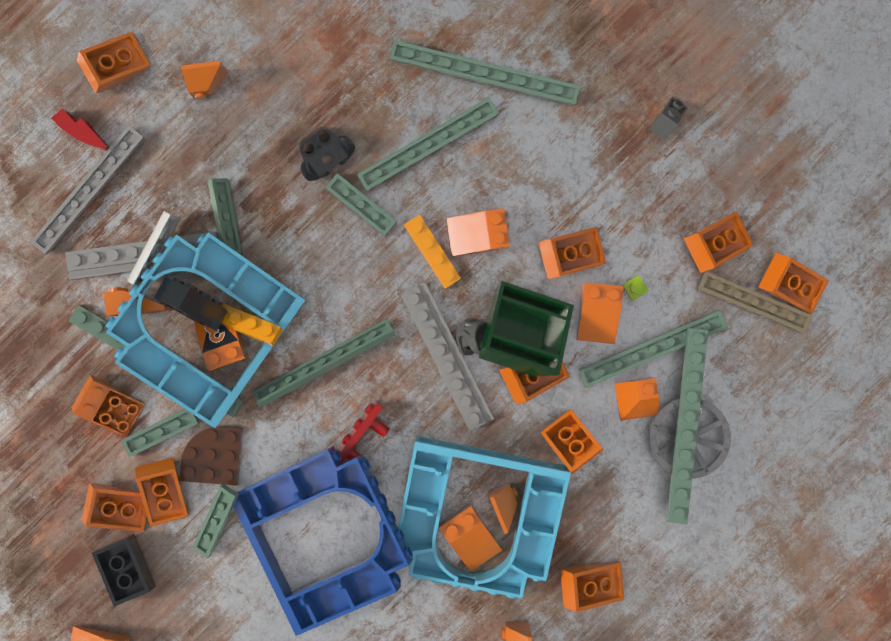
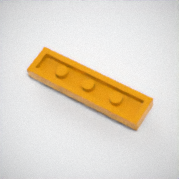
M420 214L404 224L445 289L461 279Z
M223 303L221 306L228 311L221 323L222 325L274 347L283 331L280 326Z

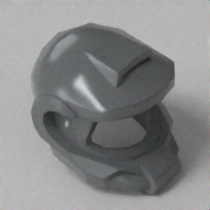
M476 318L465 319L459 323L456 329V340L459 352L463 356H469L474 353L480 354V344L483 341L487 323Z

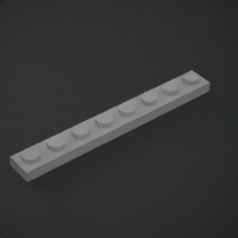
M128 125L30 242L41 252L48 255L144 141L145 137Z

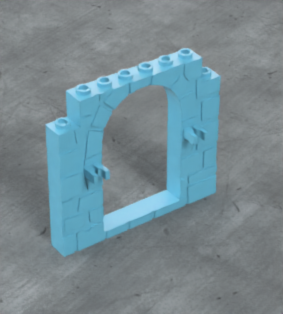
M209 232L206 235L201 234L196 241V244H198L197 248L176 234L175 237L170 236L164 244L167 248L163 254L158 252L152 262L155 263L151 270L147 268L140 277L143 279L140 286L135 284L129 293L132 296L128 302L123 301L117 310L120 313L117 318L112 317L105 327L108 328L106 333L126 346L125 348L120 347L114 355L117 358L115 361L117 365L216 428L273 346L266 343L261 345L230 390L150 335L143 323L141 314L142 300L148 287L156 279L167 273L175 271L196 273L266 321L280 326L283 331L305 300Z
M416 435L398 529H401L404 534L406 547L409 546L413 553L408 576H412L417 580H431L437 584L447 583L453 587H467L473 591H487L492 595L502 594L512 599L523 598L527 578L533 581L547 580L571 472L566 465ZM452 457L528 472L512 548L507 558L500 565L485 572L471 573L455 568L446 561L438 548L437 530Z

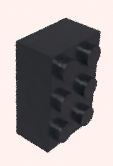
M165 277L154 299L187 318L217 331L228 312L221 307L223 303L213 298L210 300V295L205 292L199 291L198 293V288L190 283L184 285L185 282L175 277L173 280Z
M134 534L92 552L114 607L146 594L156 587Z

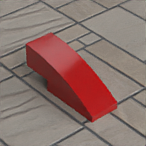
M63 108L51 118L61 129L79 141L103 151H107L110 148L83 118L76 120L70 112Z

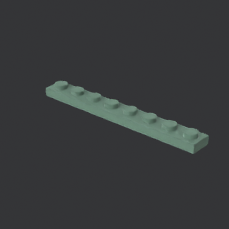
M490 97L357 175L368 192L498 116L499 113Z
M721 311L713 312L578 370L585 387L593 386L686 346L687 328L708 330V336L727 329L728 327Z
M388 319L255 389L253 394L257 405L262 408L395 336V333Z

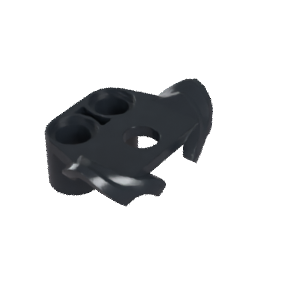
M319 127L303 138L299 143V149L304 160L301 164V172L304 178L308 181H316L330 174L328 170L338 163L341 166L345 164L355 151L353 142L346 136H336L327 127ZM321 132H328L329 137L326 141L319 140ZM306 143L313 144V149L310 152L303 150V146ZM326 153L333 155V161L330 164H325L322 161V157Z

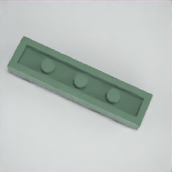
M338 173L325 187L382 235L386 236L397 221Z
M228 178L208 180L218 239L241 254L242 250Z
M184 409L122 439L121 442L128 456L132 457L200 422L197 416Z
M225 484L219 487L192 547L206 558L212 555L239 496V493Z

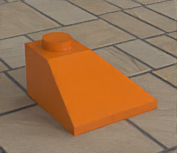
M221 61L181 66L188 93L195 97V99H204L206 95H212L228 74L227 68Z
M649 377L614 383L620 421L655 416L659 411V393L656 378Z
M510 484L488 492L504 534L509 532L518 504L516 498H519L516 488H511Z

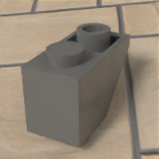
M671 97L649 130L663 140H666L678 125L688 107L681 100Z

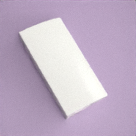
M166 211L162 213L127 279L129 283L140 286L143 282V279L140 277L147 268L150 270L155 265L152 262L158 252H163L164 244L172 235L180 218Z

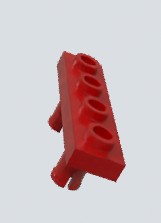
M376 400L373 404L369 403L365 408L364 412L366 414L363 418L356 420L351 434L347 433L342 439V446L338 450L341 455V462L361 455L354 450V446L367 429L371 428L382 437L388 433L390 428L376 419L383 409L382 405Z

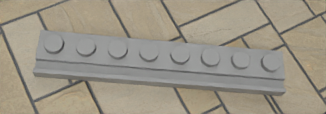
M209 232L218 239L217 232ZM201 234L180 237L197 248L198 244H196V241ZM148 241L65 252L69 280L132 272Z
M426 282L401 294L469 431L493 420L494 417L462 354L459 352V348Z

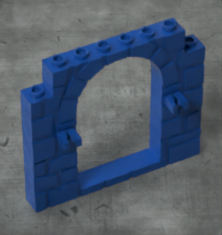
M334 446L237 491L239 496L234 505L238 518L295 636L396 593L401 587V579L395 571L408 566L413 560L412 550L409 546L406 547L404 534L395 523L394 513L389 511L387 499L378 488L377 478L374 475L372 476L368 460L361 454L342 463L341 455L338 450H335ZM331 492H349L365 500L371 507L375 506L381 521L379 522V543L374 554L359 563L291 592L260 524Z

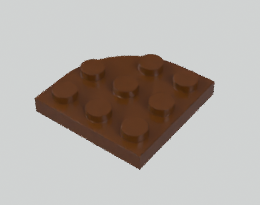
M217 426L216 428L211 427L196 434L183 451L180 481L237 486L243 428Z

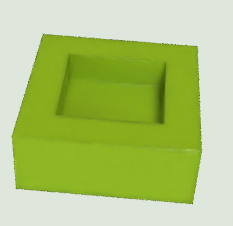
M639 275L622 284L631 301L649 291Z

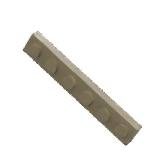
M707 271L704 272L697 288L700 291L801 333H806L813 316Z

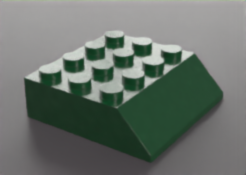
M501 281L494 293L479 358L532 376H558L562 366L574 305Z

